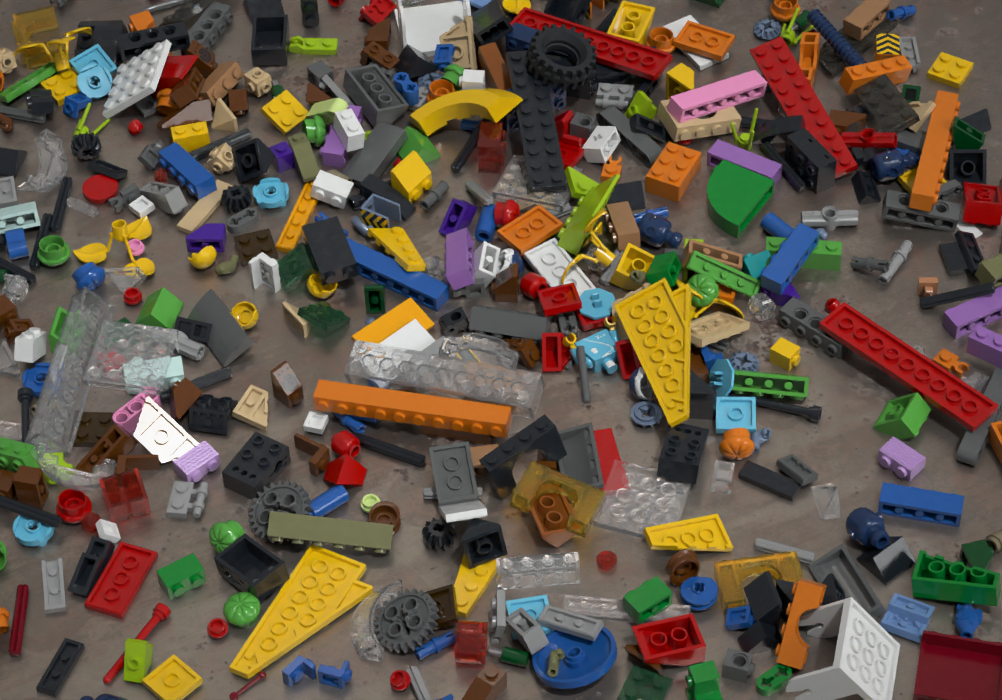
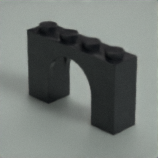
M545 414L479 459L491 488L502 500L518 489L513 477V468L518 459L526 452L538 449L546 461L556 462L567 455L555 424Z

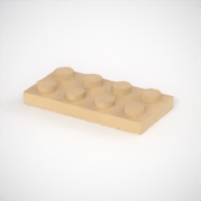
M722 311L706 315L691 321V343L700 348L711 343H717L719 340L727 339L732 335L741 334V332L749 330L750 322Z

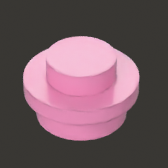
M139 239L128 241L133 256H138L144 252V244Z

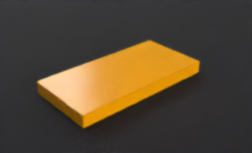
M410 297L352 335L351 340L365 354L414 319L427 332L434 328L435 324Z

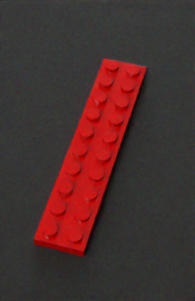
M524 7L510 22L511 25L516 22L537 30L539 29L540 31H542L543 26L551 28L552 24H556L557 27H561L563 24L570 30L574 27L576 28L575 32L580 33L582 31L585 39L590 38L592 40L590 45H595L596 47L594 52L597 53L596 62L656 81L673 60V56L670 53Z
M780 36L750 49V55L764 79L768 82V86L786 117L802 115L805 121V129L837 160L835 179L857 170L858 165L783 37Z
M845 302L819 323V329L912 392H918L924 400L972 432L998 410L999 405Z

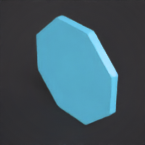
M600 288L584 291L580 296L582 309H579L581 315L593 320L610 317L612 314V302L616 301L613 293Z
M717 359L710 369L709 386L717 392V397H727L734 385V369L729 359Z

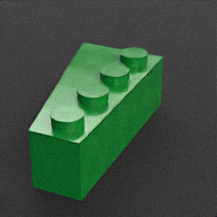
M920 550L912 576L913 597L997 606L1001 593L1000 573L976 566L970 568L965 566L963 562L955 561L953 563L944 560L943 556L936 555L933 557L927 555L926 551Z

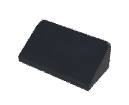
M987 109L962 118L963 121L983 133L991 130Z
M638 113L630 118L634 129L660 141H665L666 128L663 124Z
M858 170L851 178L858 203L880 202L881 198L874 176Z

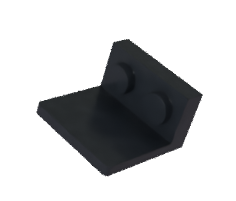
M210 394L200 396L189 407L188 430L227 435L229 433V416L238 404V401L232 400L231 397L214 398Z

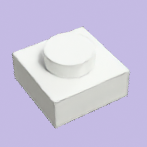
M142 195L129 204V210L142 218L155 210V206Z
M309 411L303 425L304 431L323 434L329 421L328 415Z
M99 519L95 525L100 538L115 544L121 539L116 523Z

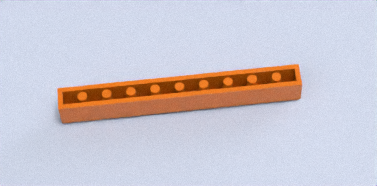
M937 90L934 102L936 107L931 114L909 208L931 212L932 205L937 204L953 138L951 126L953 118L955 116L958 117L961 104L958 101L959 94Z
M319 379L313 394L314 409L322 412L354 415L507 438L512 422V411L509 406Z

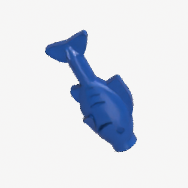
M971 603L957 604L955 624L960 637L973 638V633L982 623V610L974 609Z

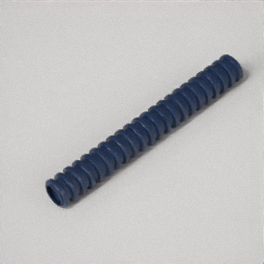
M819 9L809 12L806 18L807 21L813 25L837 54L847 62V65L851 67L867 63L863 57H860V54L857 53L853 46L847 42L843 35L833 27V24L823 16ZM883 79L876 80L867 86L871 88V91L874 92L878 99L889 95L891 92V88L884 83Z

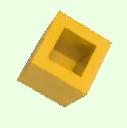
M782 337L770 348L769 362L788 372L793 366H797L801 360L800 346Z

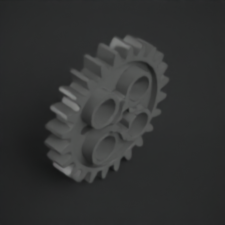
M279 480L277 486L271 482V488L268 489L264 486L265 492L261 493L258 491L257 493L260 497L252 499L255 505H249L252 512L248 513V516L251 518L248 522L255 534L265 542L268 540L272 544L275 542L271 541L270 536H267L270 511L310 515L308 512L313 510L309 505L312 503L309 494L301 485L298 486L296 482L291 484L289 480H286L285 484H283Z
M413 588L411 592L405 589L404 594L398 591L397 597L390 595L391 601L384 600L386 606L384 608L379 607L378 609L381 611V614L375 615L378 620L373 623L376 627L373 630L377 635L376 638L384 648H388L391 652L395 650L399 653L402 649L407 653L409 647L415 651V645L418 644L422 647V640L429 641L427 635L434 634L435 632L432 630V627L438 626L435 620L440 617L437 614L439 609L436 607V602L428 593L425 594L423 590L418 592Z

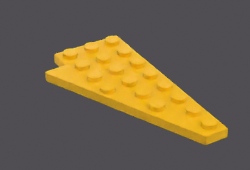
M663 278L615 304L614 307L669 425L674 427L689 419L691 287L687 283L672 291L666 278Z
M311 544L289 576L290 579L285 582L229 666L230 672L250 679L374 592L373 586L359 581L366 571V564Z

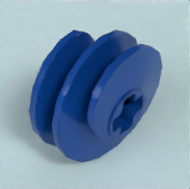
M691 577L681 585L680 599L683 605L689 609L705 610L715 604L717 600L718 586L712 578Z

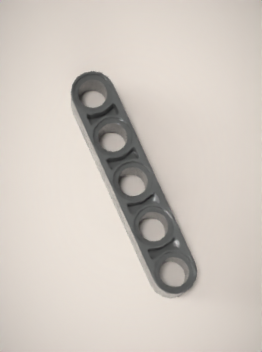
M610 106L596 114V119L600 126L616 127L621 139L620 144L646 167L654 164L662 152V148L645 133L634 129L630 120L616 107Z

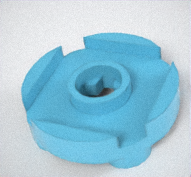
M91 64L81 69L77 77V88L82 95L92 100H99L107 96L111 90L112 76L106 68ZM92 78L99 81L97 86L90 84Z
M279 178L262 179L260 184L255 185L252 190L253 199L260 209L284 207L289 199V187L286 182L284 184Z
M19 515L13 523L16 541L25 546H45L55 530L53 526ZM34 525H37V529H35V530L29 529V528H33Z

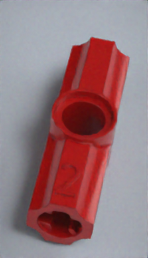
M866 128L861 132H842L841 134L847 148L859 147L864 150L865 148L873 147L877 150L878 148L897 147V133L876 132L873 128Z

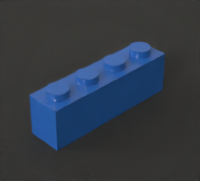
M177 142L158 151L160 158L158 162L161 168L166 169L172 178L175 177L182 187L185 186L191 195L196 196L200 200L217 190L214 176Z
M799 223L796 228H792L788 239L781 243L778 253L773 254L768 267L762 269L760 273L761 286L781 296L818 245L820 232L802 223Z
M883 482L878 512L882 515L959 527L964 496Z

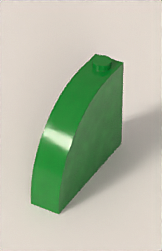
M723 159L719 165L714 167L707 184L706 204L711 219L721 230L738 239L774 194L775 181Z

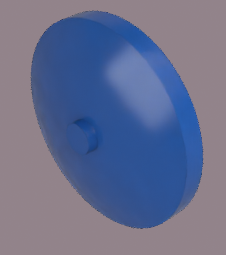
M605 627L602 628L595 641L554 630L546 636L549 644L533 654L532 663L537 677L546 685L560 689L578 688L598 680L610 670L617 657V645L612 633ZM561 648L564 651L565 657L559 660L560 665L557 676L551 677L547 673L550 652L553 649Z

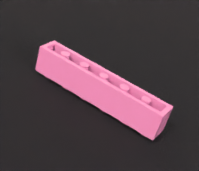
M756 70L749 71L671 96L667 111L680 124L762 97L765 94L768 82Z

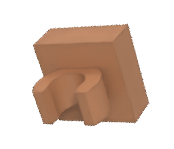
M918 277L917 296L927 297L937 294L938 277Z

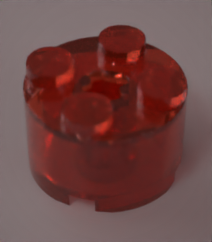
M463 620L457 622L456 663L485 665L486 652L483 651H487L488 638L484 635L488 633V622Z

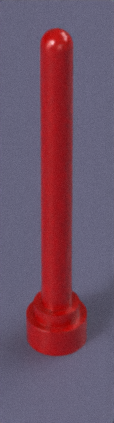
M159 602L153 609L152 618L135 639L145 640L159 621L162 622L169 617L171 610L165 604ZM125 651L103 677L105 684H109L124 666Z

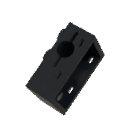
M548 0L543 13L582 25L591 0Z
M288 14L253 15L251 41L253 66L288 65L290 32Z
M805 128L787 135L785 161L806 183L807 187L812 189L815 194L833 187L837 160Z
M682 423L674 427L669 425L659 457L657 476L696 484L707 446L709 429Z
M255 432L222 471L224 487L251 500L253 498L258 499L260 496L257 492H265L264 486L269 489L271 482L274 483L291 462L289 446ZM278 461H279V465H278L277 469L275 470V466H276V464H277Z
M243 534L214 557L219 574L241 591L253 594L259 602L263 601L290 579L285 562L247 534Z

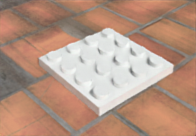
M167 39L161 43L158 42L153 48L146 49L141 55L133 57L129 62L123 63L117 68V75L112 82L113 86L108 93L109 97L104 104L105 108L102 113L106 119L156 91L172 43Z

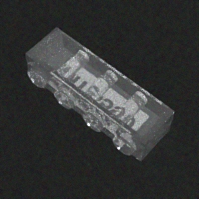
M579 552L496 558L498 590L581 584Z

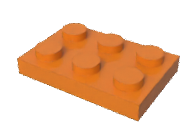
M688 20L673 41V46L722 61L735 42L736 35Z
M538 204L497 230V236L511 248L517 250L522 256L525 252L558 233L564 227V223Z

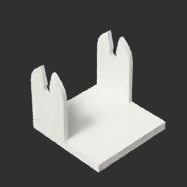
M397 0V9L394 10L402 51L408 44L428 57L434 56L436 45L440 44L439 36L448 32L455 24L462 22L466 16H471L469 0L403 8L402 1Z
M852 597L805 611L800 618L799 626L815 625L816 623L822 624L808 630L807 635L817 638L838 636L834 662L831 667L791 678L787 682L786 692L811 690L796 696L795 700H835L857 693L864 700H892L900 644Z

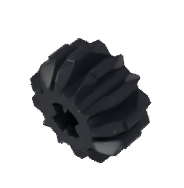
M79 133V136H73L71 141L73 156L77 157L78 160H93L94 157L99 156L102 149L99 136H95L94 133Z
M235 184L233 187L228 186L227 189L223 190L221 203L225 211L229 210L232 214L233 212L238 213L251 207L252 195L248 187L244 188L243 184L240 186Z
M442 516L439 520L433 517L432 522L426 521L425 527L422 529L424 544H428L429 549L435 547L437 552L440 548L446 551L447 546L453 547L454 541L457 538L455 525L451 524V522L447 523L443 520Z

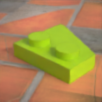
M569 166L565 169L571 196L580 199L581 196L585 197L589 190L599 185Z

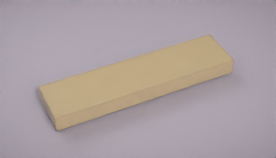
M217 179L215 181L217 190L198 200L177 224V230L191 234L200 228L221 204L223 190L227 189L228 186L233 187V185Z

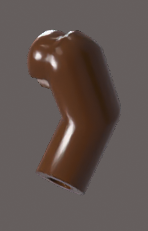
M0 113V123H2L0 128L3 132H10L13 129L12 118Z

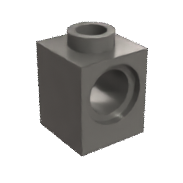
M322 60L307 67L308 80L320 90L322 89L319 87V83L324 75L327 74L334 82L333 70Z
M576 112L570 122V135L588 140L598 126L596 125V117Z
M728 648L722 664V677L747 683L749 675L753 676L756 664L752 663L753 654Z

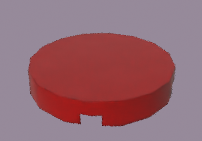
M99 174L88 178L83 183L82 191L88 202L104 204L105 201L118 195L119 187L116 179Z

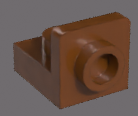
M9 319L7 326L4 328V337L7 338L10 345H14L15 338L22 334V332L34 327L30 319Z

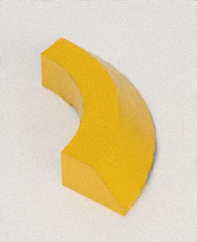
M493 88L456 91L426 103L409 116V122L427 136L447 125V121L455 118L460 120L471 118L472 115H479L480 118L489 119L497 123L523 99L512 92Z

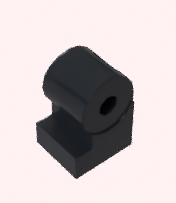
M859 147L852 148L851 154L858 165V169L855 172L871 169V159L874 155L878 154L875 148L868 147L864 150H860Z
M462 306L443 315L439 319V325L445 336H453L461 330H464V332L471 330L469 329V321Z

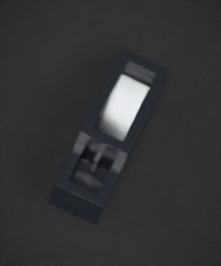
M803 116L778 118L755 126L752 144H762L766 141L770 144L786 143L787 135L805 128Z
M369 174L360 183V195L369 198L374 193L400 204L402 220L406 221L416 211V208L408 199L380 178Z
M92 536L86 553L82 552L67 589L68 591L83 596L89 595L115 549V545L111 541Z

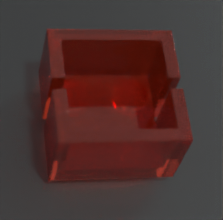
M481 121L477 145L478 173L500 174L501 166L504 167L505 156L503 154H506L507 143H503V141H506V130H503L502 122Z
M138 468L120 473L124 489L119 488L116 474L99 479L102 496L111 522L117 523L127 520L130 515H133L134 518L151 513L148 496Z

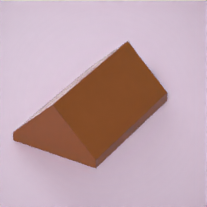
M560 484L521 490V494L542 539L558 548L580 532V527Z

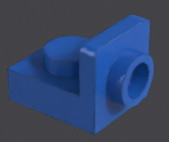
M453 44L436 45L433 63L441 72H444L447 65L453 64L455 51Z
M81 93L65 96L63 113L76 119L78 118L79 109L87 107L88 103L92 104V99Z
M708 345L700 349L710 375V369L716 360L724 358L722 353L714 354V351L710 352Z
M750 605L727 609L725 627L728 631L742 628L749 629L756 623Z
M301 655L297 656L282 670L283 683L291 687L295 682H299L304 674L314 680L316 678L315 664L310 659H305Z
M346 660L341 670L334 666L320 664L317 671L320 684L342 690L346 682L349 683L352 677L350 663Z

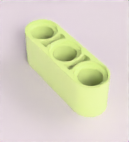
M341 98L314 103L305 119H313L314 115H319L323 118L325 125L334 123L335 112L346 110L348 104Z

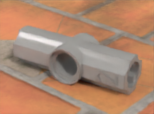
M826 206L822 211H801V223L808 227L821 226L828 231L834 230L837 226L858 225V210H838L836 207Z
M153 326L150 329L148 340L164 347L169 354L173 356L181 354L196 361H200L203 358L205 345L190 340L185 333L181 331L173 333L158 326Z

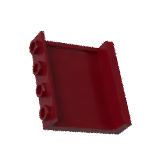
M923 630L913 700H1002V643Z

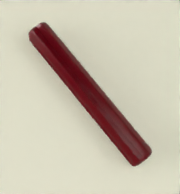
M26 584L17 586L8 650L10 656H19L21 654L29 588Z

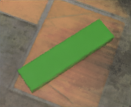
M48 62L1 92L0 101L9 103L56 73L55 63Z
M695 250L692 251L685 267L698 274H708L715 282L752 299H755L761 286L760 280Z

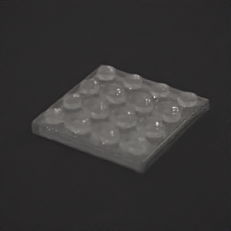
M513 155L495 186L492 197L493 199L503 201L512 199L518 204L533 207L540 204L545 209L563 212L571 198V192L567 182V190L530 193L524 156ZM573 167V169L583 174L582 168Z
M102 320L83 378V384L160 395L179 335L178 330Z
M614 460L593 520V526L645 539L643 531L646 527L681 520L692 484L658 477L656 469Z

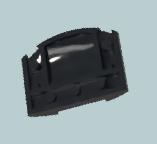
M80 21L78 28L91 27L92 35L86 33L78 34L74 57L99 44L118 67L117 62L120 59L122 60L117 35L128 33L123 21Z

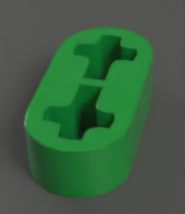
M777 664L760 675L756 681V691L758 694L770 696L786 686L787 682L792 678L791 667ZM779 672H780L781 674L786 673V676H784V675L778 676V673H779ZM770 683V687H768V686L762 687V684L768 685V684Z

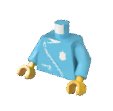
M612 315L613 323H609L607 317L604 319V325L610 331L604 329L576 342V335L574 333L569 334L571 342L566 336L563 338V344L566 347H570L569 351L577 365H579L577 346H584L587 369L594 373L605 369L609 374L617 370L618 354L615 342L621 340L618 330L614 326L617 322L615 315Z

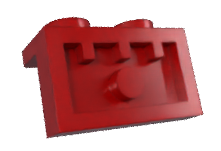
M370 0V5H365L359 13L361 15L358 20L361 22L365 18L374 26L386 19L396 9L397 4L392 0Z

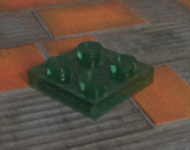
M303 242L277 261L280 281L284 291L288 293L317 271L307 245Z
M324 301L300 307L297 315L325 332L348 326L351 318L344 315V312L332 308L329 303Z
M633 665L617 700H665L673 685V679Z

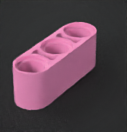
M154 387L146 388L113 414L114 424L116 423L129 433L133 432L138 425L147 396L162 407L158 389Z

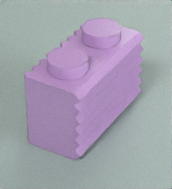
M894 436L879 449L878 462L883 467L894 471L898 477L907 479L908 482L925 468L926 457Z
M205 440L172 461L174 472L185 482H198L204 475H207L210 471H215L220 466L219 453Z

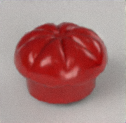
M509 199L506 202H497L495 205L494 219L497 228H502L521 216L519 204L515 200Z
M70 488L59 494L56 513L62 517L63 522L74 524L89 517L92 511V502L84 492L76 488Z

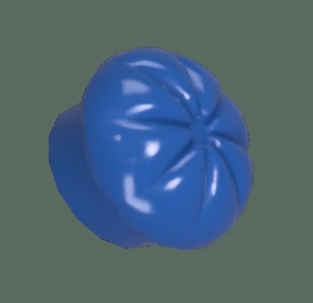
M89 262L79 267L72 274V278L77 283V290L82 293H88L99 287L105 279L104 268L97 267L94 262Z

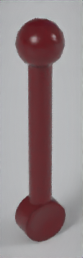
M260 671L258 676L237 692H232L229 695L230 700H238L240 694L260 679H265L266 673Z

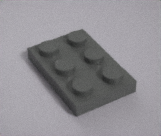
M469 442L429 447L438 506L479 500Z

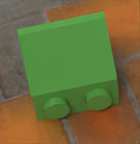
M918 392L891 399L884 407L873 428L900 440L914 438L918 435L922 424L927 420L931 408Z

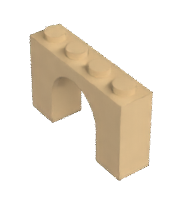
M670 99L662 100L659 103L657 116L674 142L732 133L730 122L734 123L736 132L739 131L742 118L734 106L710 113L711 118L708 119L695 118L679 124L667 111Z

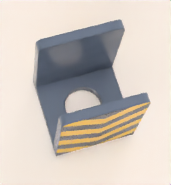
M374 193L360 208L361 221L367 227L372 225L374 228H390L389 218L397 222L401 221L400 204Z

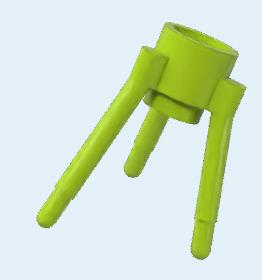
M796 8L787 30L786 23L783 24L780 36L783 37L788 47L791 45L796 46L802 36L801 33L796 38L795 32L792 30L799 8ZM810 25L803 32H809L813 28V25Z
M91 103L87 104L82 119H79L72 139L73 136H79V133L85 134L87 132L89 134V129L84 126V122ZM108 118L106 121H104L92 133L96 135L104 126L107 125V123L110 122V119Z
M755 108L749 134L742 133L738 137L734 123L730 122L734 144H738L739 148L747 151L752 149L758 108Z

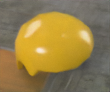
M206 246L198 254L192 253V257L188 256L187 259L194 268L201 270L210 267L215 262L217 252L213 246Z
M317 273L310 275L307 280L308 291L319 299L330 297L338 286L337 282L322 286Z
M243 301L237 303L231 311L244 330L251 329L258 321V310L251 302Z

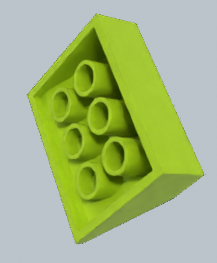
M614 175L589 190L585 197L581 196L577 206L574 207L570 215L572 218L568 217L564 227L561 228L557 236L560 238L557 246L576 256L578 255L590 234L589 231L583 234L585 227L597 212L603 208L605 209L621 175Z

